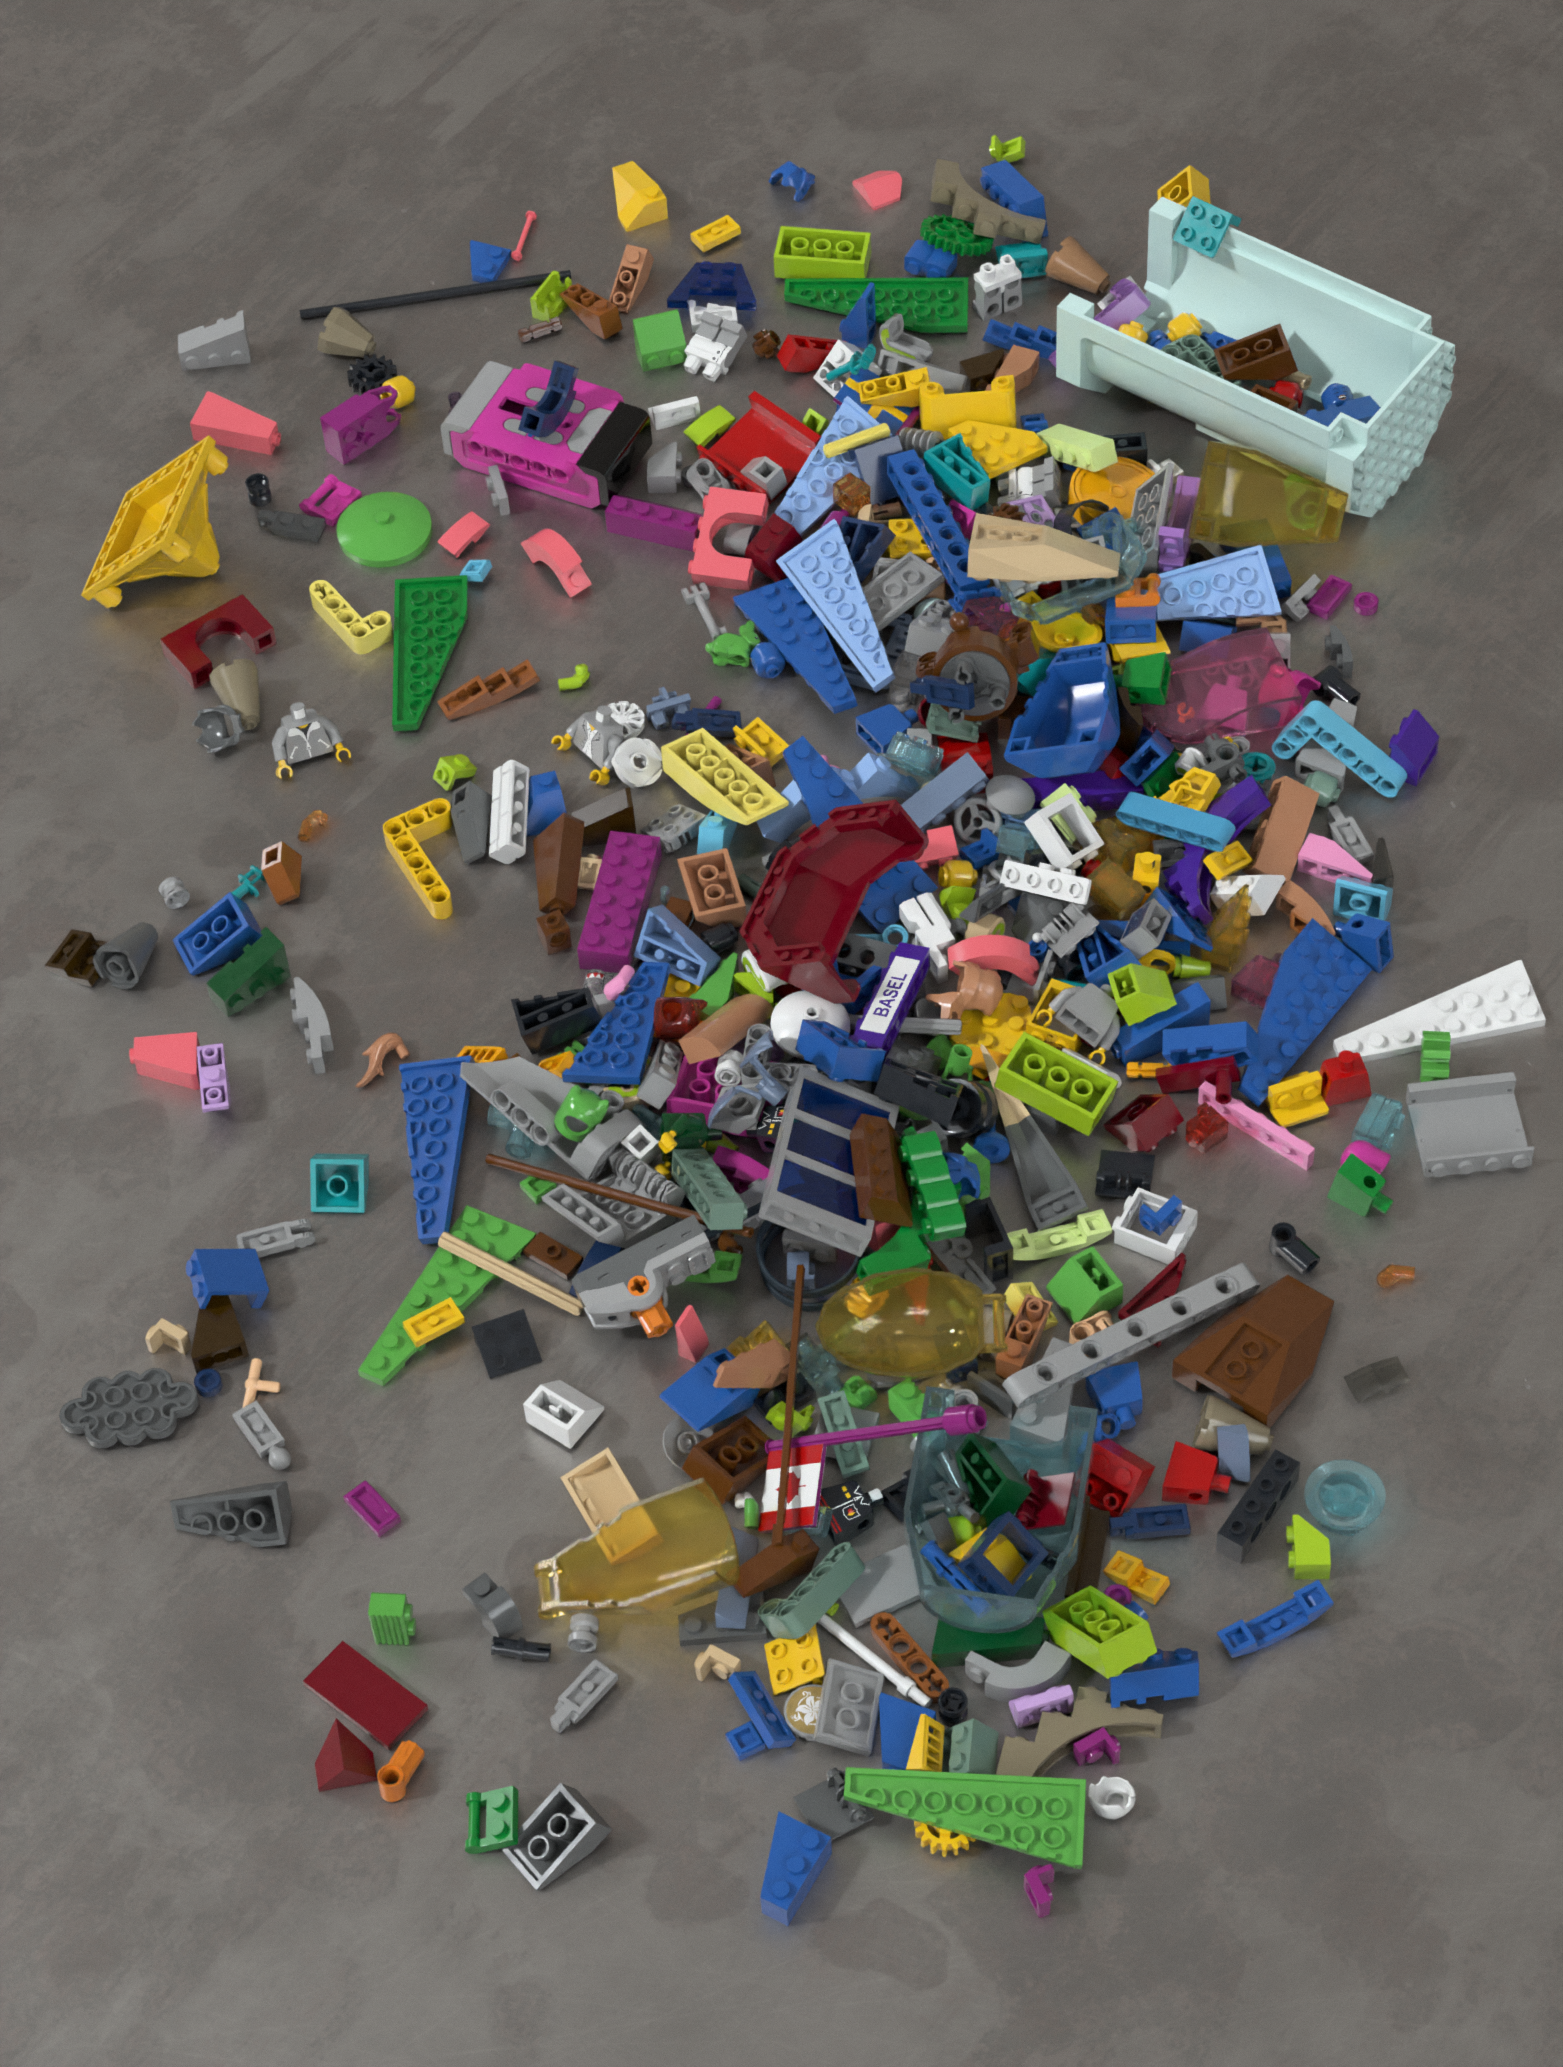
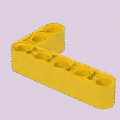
M443 798L429 801L393 817L383 824L387 849L430 914L436 919H446L453 913L451 894L418 843L445 832L452 827L451 805L448 800Z

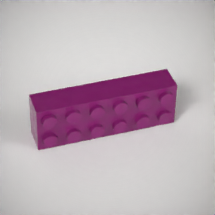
M610 831L577 948L580 969L619 974L624 965L631 966L634 962V953L662 859L660 837Z

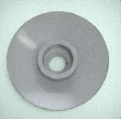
M678 1416L672 1419L664 1430L662 1439L664 1452L671 1463L681 1469L693 1446L713 1435L710 1427L697 1432L683 1418ZM682 1440L687 1442V1449L683 1447Z

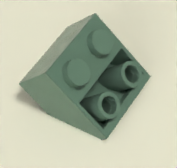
M974 1718L945 1729L942 1772L995 1775L999 1732Z

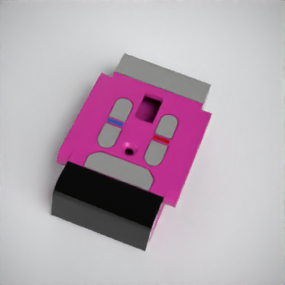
M488 361L441 424L444 453L454 455V458L464 468L489 475V466L497 465L501 478L504 481L590 509L600 504L608 506L613 495H618L653 444L648 413L639 407L624 403L623 397L617 391L576 378L573 390L577 392L562 424L549 436L536 437L520 431L518 428L524 407L536 405L543 397L551 370L528 363L523 364L520 369H513L497 362Z

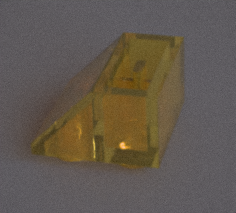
M1109 858L1087 877V879L1092 880L1089 894L1119 921L1130 920L1132 913L1139 909L1146 894V891L1138 881L1133 880L1124 872L1119 864L1114 863Z

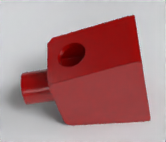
M1344 1050L1339 1053L1338 1057L1326 1059L1322 1062L1319 1071L1322 1077L1321 1095L1328 1107L1372 1096L1368 1072L1360 1053Z
M1175 1441L1162 1486V1501L1206 1505L1209 1503L1212 1490L1229 1493L1232 1477L1217 1473L1218 1458L1216 1456Z

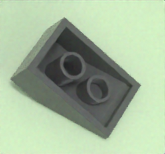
M559 1783L519 1828L518 1844L504 1847L501 1850L532 1886L540 1891L593 1852L610 1833L612 1828L577 1789Z

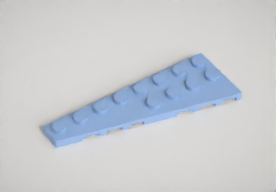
M849 396L844 399L828 428L822 434L820 441L798 473L791 488L788 489L783 501L775 510L774 514L794 526L801 537L861 481L855 459H850L848 451L831 458H826L823 452L825 444L880 425L879 422Z

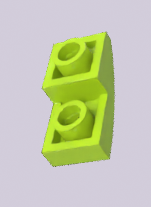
M718 405L699 417L683 433L695 445L698 446L700 444L704 447L716 434L721 437L736 421V418L721 405Z

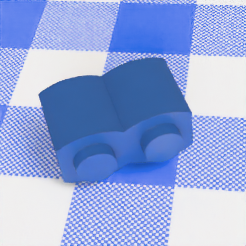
M916 240L904 257V269L916 276L949 278L957 267L958 254L955 253L953 255L951 251L943 252L942 248L935 249V245H928V241Z

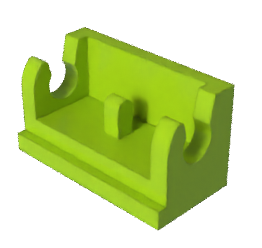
M554 270L530 298L533 318L550 322L549 319L558 317L567 304L560 297V293L572 285L569 277L565 279L564 284L560 281L559 272Z

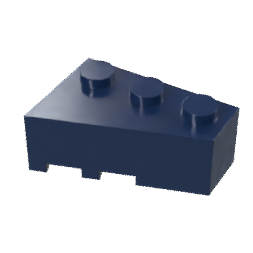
M843 516L840 529L862 584L896 535L884 524Z

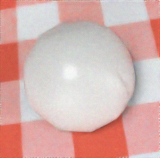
M1103 1776L1096 1785L1092 1783L1089 1785L1088 1797L1090 1804L1095 1812L1105 1819L1115 1820L1121 1818L1135 1805V1790L1129 1781L1123 1778H1107Z

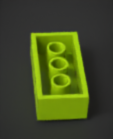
M781 226L773 257L775 278H866L872 254L871 233Z
M1023 1032L999 1068L994 1087L1090 1136L1113 1100L1119 1081Z
M1091 1585L1042 1611L1047 1629L1050 1631L1051 1641L1107 1679L1120 1675L1123 1670L1135 1664L1143 1663L1148 1657L1157 1653L1148 1621Z

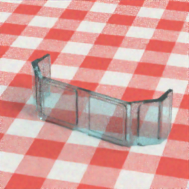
M1124 524L1123 527L1129 546L1119 564L1118 577L1109 579L1094 578L1033 605L1015 599L1007 584L999 581L1002 599L1015 616L1031 622L1036 620L1040 625L1049 624L1080 611L1082 607L1088 604L1099 603L1129 590L1134 585L1135 577L1137 578L1140 575L1148 559L1144 546L1129 526Z

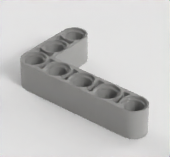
M755 1024L748 1029L743 1058L751 1047L770 1029L769 1026ZM772 1047L758 1054V1060L767 1072L788 1091L790 1083L800 1066L828 1076L825 1072L816 1069V1065L771 1062ZM750 1062L741 1068L742 1085L758 1083L761 1080L762 1076ZM844 1079L843 1081L845 1084L872 1094V1081ZM788 1091L782 1099H787ZM802 1091L800 1092L799 1100L824 1101Z

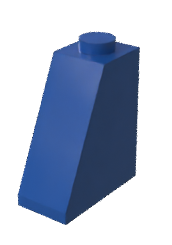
M1156 729L1125 761L1119 770L1135 786H1138L1171 754L1175 746Z
M881 1692L879 1696L882 1769L906 1770L920 1715L926 1714L936 1720V1711ZM929 1727V1732L933 1734L934 1729Z

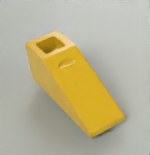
M927 367L859 382L861 404L901 407L919 406V383L932 382Z

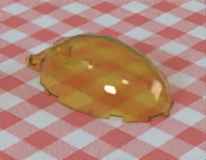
M906 1268L875 1273L853 1285H846L823 1304L819 1319L815 1325L824 1350L845 1366L876 1376L919 1380L946 1375L972 1363L980 1353L1008 1351V1344L1005 1343L1004 1326L1006 1295L983 1294V1291L976 1284L962 1279L958 1275L950 1272L932 1271L931 1269ZM985 1304H993L994 1343H986Z

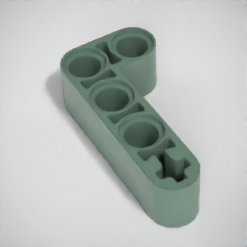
M1186 335L1165 345L1161 349V351L1224 379L1214 350L1197 335ZM1226 380L1241 387V380Z
M850 1542L841 1543L828 1553L787 1599H771L765 1602L758 1609L757 1613L773 1637L786 1639L800 1638L819 1621L863 1573L865 1565Z

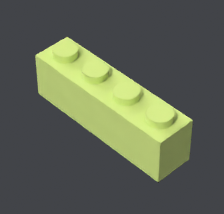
M1057 424L1036 433L1047 446V453L1042 455L1044 457L1053 456L1057 461L1092 472L1099 471L1118 462L1113 439L1063 424Z

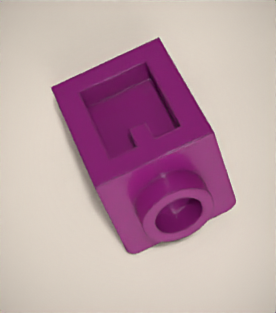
M1103 1727L1074 1744L1073 1758L1080 1767L1087 1762L1093 1763L1105 1753L1112 1764L1115 1765L1119 1763L1121 1745L1113 1734L1109 1735Z
M1052 1864L1045 1866L1037 1865L1024 1874V1890L1038 1918L1050 1914V1903L1053 1901V1895L1048 1884L1054 1881V1868Z

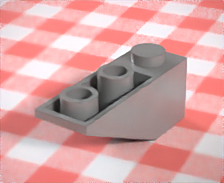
M660 1040L644 1073L641 1085H639L637 1097L657 1109L661 1108L676 1086L683 1052L680 1051L678 1046L671 1042L666 1043Z

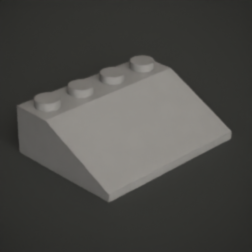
M1170 462L1135 491L1120 572L1122 576L1145 578L1150 573L1159 574L1160 526L1167 527L1168 513L1173 504L1171 496L1174 464Z

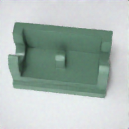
M931 703L926 721L929 733L978 742V726L982 725V721L963 720L960 723H953V717L949 720L948 712L941 705Z

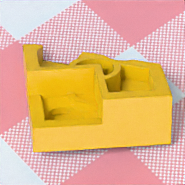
M1193 767L1185 773L1182 779L1169 785L1170 790L1158 799L1205 812L1219 790L1221 783L1216 774Z

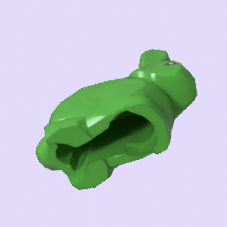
M749 620L746 624L740 626V635L732 633L722 634L712 643L706 644L705 650L712 656L715 665L726 666V664L748 667L751 652L761 642L757 634L754 633V622Z

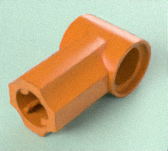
M410 1740L402 1741L389 1763L378 1771L379 1791L382 1799L385 1801L397 1802L405 1796L406 1785L425 1756L424 1750L417 1743ZM389 1782H396L395 1784L391 1785L387 1784Z

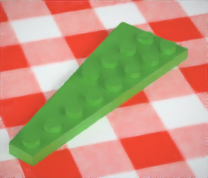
M846 1767L844 1800L1068 1867L1082 1869L1086 1779Z

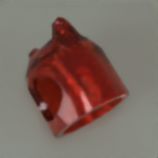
M657 997L654 1007L656 1037L658 1039H681L701 1023V1010L707 1007L708 1002L688 997Z

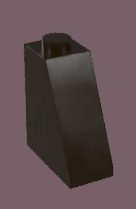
M630 787L623 788L572 812L573 817L584 821L582 847L606 844L610 831L636 834Z
M212 1295L205 1309H200L199 1307L191 1350V1358L196 1374L204 1369H213L249 1357L246 1342L229 1295Z

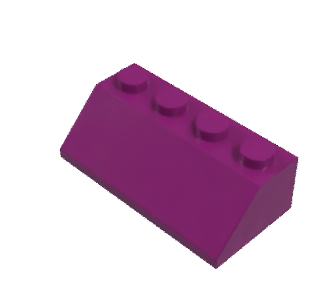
M613 495L605 511L607 532L693 552L694 539L699 538V518L704 515L624 495Z

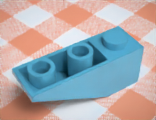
M711 810L699 826L697 854L724 848L728 850L738 822L732 821Z

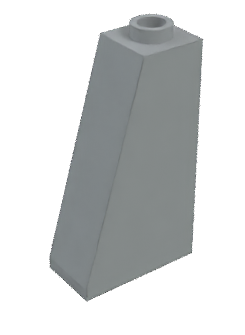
M1334 698L1329 708L1355 728L1357 706ZM1311 738L1307 741L1296 759L1295 776L1306 780L1309 773L1313 775L1315 771H1322L1337 778V788L1341 789L1342 792L1347 766Z

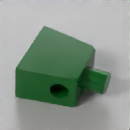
M1166 652L1128 659L1125 662L1124 673L1113 675L1116 690L1118 687H1127L1130 703L1165 705L1172 670Z
M1352 1153L1337 1171L1327 1198L1361 1216H1366L1372 1207L1386 1215L1394 1203V1200L1381 1193L1386 1183L1385 1178Z

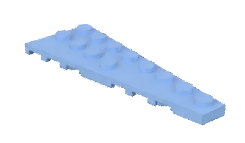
M833 519L776 560V562L876 693L896 677L840 526Z
M1261 545L1158 574L1161 578V583L1158 587L1160 602L1157 605L1158 620L1156 621L1259 617L1282 614ZM1113 587L1114 595L1072 604L1074 611L1092 618L1098 624H1105L1107 597H1115L1116 587ZM1141 590V595L1146 594L1148 590Z

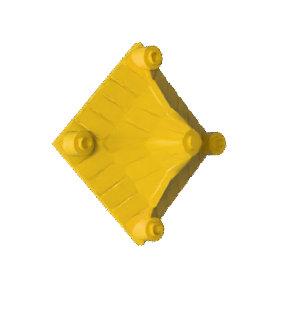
M208 435L125 493L81 596L88 601L95 599L107 609L110 607L114 608L122 600V590L117 586L126 581L130 583L163 575L173 577H205L209 574L213 575L218 570L220 556L215 535L209 522L208 484L206 479L208 472L213 476L223 474L228 468L229 463H227L228 456L215 447L216 441Z

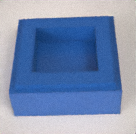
M752 1721L725 1733L726 1740L739 1761L765 1749V1743Z

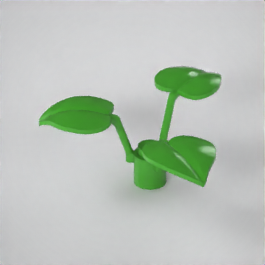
M943 1034L936 1036L929 1042L926 1047L934 1050V1055L942 1058L939 1070L945 1069L941 1076L942 1078L946 1079L949 1073L953 1076H962L964 1073H967L968 1081H973V1066L969 1065L972 1050L968 1046L963 1044L953 1046ZM983 1080L978 1081L979 1083L987 1085V1087L994 1093L991 1082ZM899 1106L898 1112L914 1120L928 1119Z

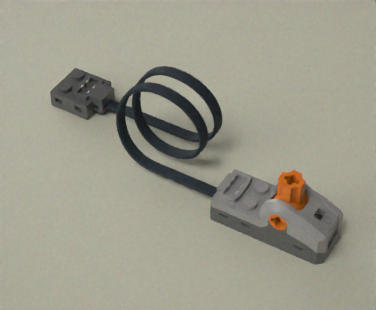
M937 1122L917 1131V1134L935 1131L942 1151L949 1152L947 1137ZM799 1185L781 1191V1193L791 1197L800 1194H816L826 1197L823 1200L817 1198L798 1200L858 1223L855 1214L848 1204L836 1193L816 1185ZM832 1201L835 1202L837 1205H839L842 1209H840L838 1206L832 1204ZM761 1202L747 1209L746 1219L759 1213ZM692 1215L576 1274L571 1281L576 1295L594 1329H619L641 1325L648 1338H658L666 1334L668 1329L673 1326L666 1311L668 1306L666 1287L681 1284L688 1276H694L709 1269L716 1260L708 1239L723 1231L710 1229L703 1231L695 1215ZM765 1220L759 1229L756 1239V1255L761 1275L770 1293L781 1303L794 1309V1300L784 1296L779 1291L794 1297L795 1288L786 1286L778 1281L765 1266V1255L770 1243L786 1227L777 1224L764 1238L767 1230L773 1224V1222ZM865 1250L861 1257L856 1255L852 1266L841 1278L821 1288L804 1290L803 1299L822 1297L846 1285L856 1274L859 1261L866 1257ZM847 1289L823 1301L803 1302L802 1311H819L835 1306L844 1301L843 1295L847 1292Z

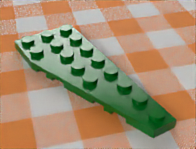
M968 277L785 279L784 299L786 302L848 315L869 283L872 282L875 283L877 323L884 324L891 316L898 313L903 316V329L921 333L968 332Z
M467 575L395 579L393 731L418 730L468 618Z

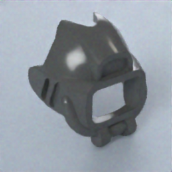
M225 704L198 710V716L192 723L193 726H198L202 729V734L196 739V742L207 747V753L235 746L240 740L241 732H245L240 719L242 718L241 713L236 714L230 706ZM224 714L230 716L233 724L234 734L231 737L228 734Z

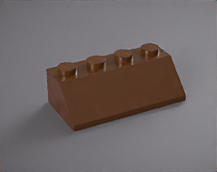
M861 1113L849 1134L859 1217L911 1227L913 1220L905 1162H901L898 1155V1146L901 1145L902 1140L887 1118Z

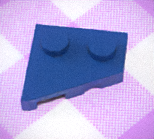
M471 240L472 281L479 283L497 281L511 258V250Z

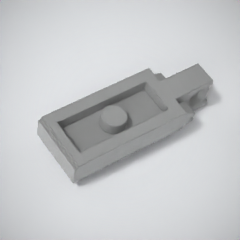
M1338 805L1329 807L1327 827L1334 841L1360 864L1374 860V852L1354 818L1344 817Z
M594 1659L559 1696L558 1703L555 1706L557 1712L550 1718L551 1727L561 1733L571 1722L576 1724L619 1680L618 1674L597 1659Z

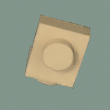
M163 1318L156 1325L150 1327L145 1337L148 1350L153 1354L163 1343L184 1355L192 1348L189 1332L179 1324L174 1325Z

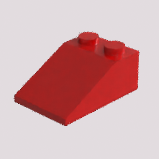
M987 732L979 733L977 743L947 736H937L941 773L968 752L988 779L991 780L993 778L992 758ZM986 786L977 794H985Z

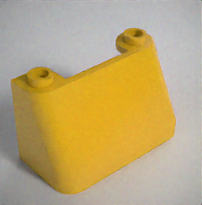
M1013 375L996 377L991 382V390L944 394V389L939 383H919L921 429L939 431L945 440L950 438L948 436L949 428L966 420L1017 429Z

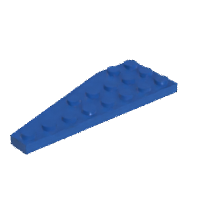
M1313 918L1280 957V964L1272 981L1271 992L1267 997L1257 1028V1034L1259 1035V1061L1245 1066L1237 1089L1257 1107L1268 1096V1086L1280 1082L1372 971L1370 966Z

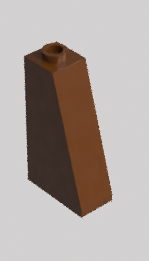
M565 812L533 840L539 911L548 914L560 909L563 916L576 905L585 826L584 821Z

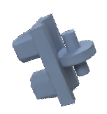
M660 687L659 695L652 697L653 704L646 706L647 721H652L656 730L668 727L669 721L667 716L675 713L684 714L685 711H690L691 698L689 693L677 696L676 691L667 693L665 687Z

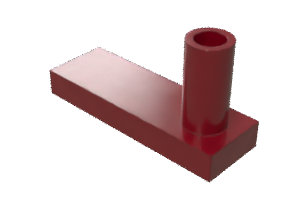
M1234 1056L1156 1068V1079L1163 1094L1199 1088L1207 1081L1212 1085H1216L1215 1099L1220 1104H1227L1232 1100V1082L1240 1081L1241 1076Z

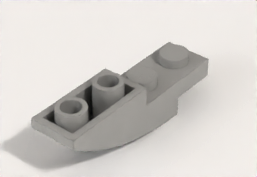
M881 349L877 366L883 370L881 374L887 376L927 367L931 381L942 385L945 394L963 393L968 377L887 349Z
M294 977V988L290 989L291 1002L296 1004V1009H292L293 1023L299 1024L301 1034H305L306 1044L310 1043L311 1048L306 1049L308 1064H313L315 1074L326 1073L324 1052L334 1050L329 1022L325 1010L313 990L301 978Z

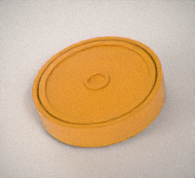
M1117 457V463L1096 472L1078 467L1071 477L1067 494L1068 505L1090 499L1100 501L1109 506V510L1116 507L1126 524L1120 525L1129 527L1135 491L1155 473L1145 465L1124 457ZM1080 506L1075 511L1073 517L1081 525H1084L1106 512Z

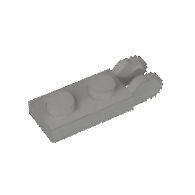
M308 1218L291 1222L285 1221L236 1235L239 1249H256L258 1258L295 1248V1246L303 1248L307 1245H312L316 1238L314 1233L308 1231L312 1228L311 1221Z

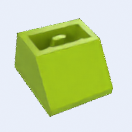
M1130 963L1107 974L1116 1004L1128 1026L1143 1022L1146 1018L1159 1012L1167 1011L1172 1006L1177 1005L1166 971Z

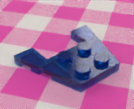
M696 262L667 298V308L688 309L691 295L737 296L736 310H757V301L743 266L733 262Z

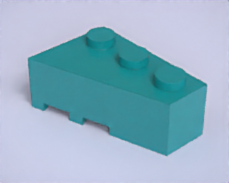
M961 433L924 452V463L927 473H931L934 483L957 502L972 511L988 502L990 479L979 461H975L970 447H966Z

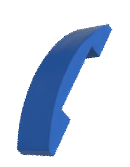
M1317 1580L1293 1592V1599L1246 1623L1241 1619L1218 1631L1217 1636L1231 1658L1258 1651L1283 1640L1307 1626L1331 1608L1334 1603L1321 1582Z

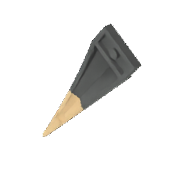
M981 1044L980 1048L998 1103L1025 1201L1038 1231L1052 1228L1089 1210L1077 1183L1019 1099L994 1087L999 1067L985 1046Z

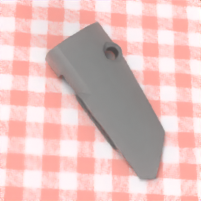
M520 1056L494 1062L461 1063L460 1077L531 1140L540 1146L547 1145L589 1182L611 1166L608 1156L622 1148V1140L640 1124L644 1128L646 1126L630 1110L622 1109L624 1099L619 1093L613 1090H606L599 1096L602 1100H609V1108L601 1124L596 1125L595 1129L582 1142L570 1140L557 1130L554 1119L563 1100L575 1084L563 1082L561 1077ZM572 1116L566 1117L567 1126L572 1131L582 1132L588 1128V1125L580 1119Z

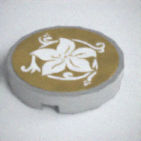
M810 1684L801 1686L793 1691L785 1701L784 1719L793 1735L798 1738L800 1736L806 1738L807 1741H813L822 1685Z

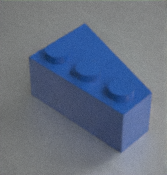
M1100 925L1096 926V930L1092 935L1083 938L1076 944L1086 979L1099 989L1103 984L1110 985L1107 974L1130 963L1142 965L1127 947L1125 948Z
M805 1019L802 1020L795 1048L796 1051L804 1056L806 1061L815 1064L816 1069L825 1072L829 1079L837 1082H843L844 1079L878 1082L886 1053L881 1048H867L868 1042L859 1039L858 1043L849 1039L850 1033L826 1021Z

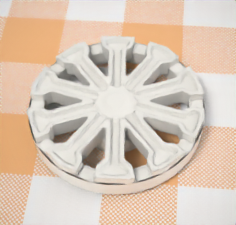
M619 701V703L608 705L612 710L611 717L622 726L623 732H628L625 735L623 733V741L636 737L643 731L645 715L635 703L631 704L628 701Z

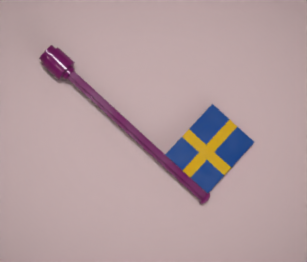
M861 368L857 375L851 374L833 399L835 403L841 406L844 399L849 396L880 424L887 423L892 435H899L900 431L905 427L912 428L920 417L919 406L901 407L861 404L858 383L881 378L869 369L864 370ZM862 482L842 510L832 511L820 528L833 519L840 526L842 517H849L865 494Z

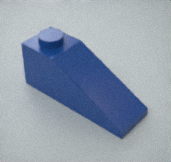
M872 282L864 290L846 319H842L839 327V332L842 333V341L863 349L867 348L877 335L875 283Z

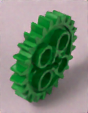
M934 214V217L928 216L927 219L924 218L920 229V236L923 237L924 241H928V245H935V249L942 248L943 252L951 251L953 255L955 253L970 257L973 254L976 256H980V254L986 255V252H990L992 249L994 238L973 234L974 223L952 218V215L946 216L942 214L940 217Z

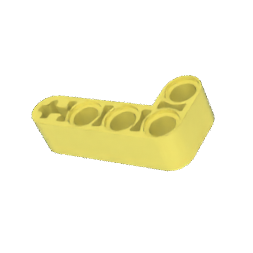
M317 580L310 585L309 591L314 610L356 654L369 653L393 638L391 616L386 611H376L362 618L329 582Z

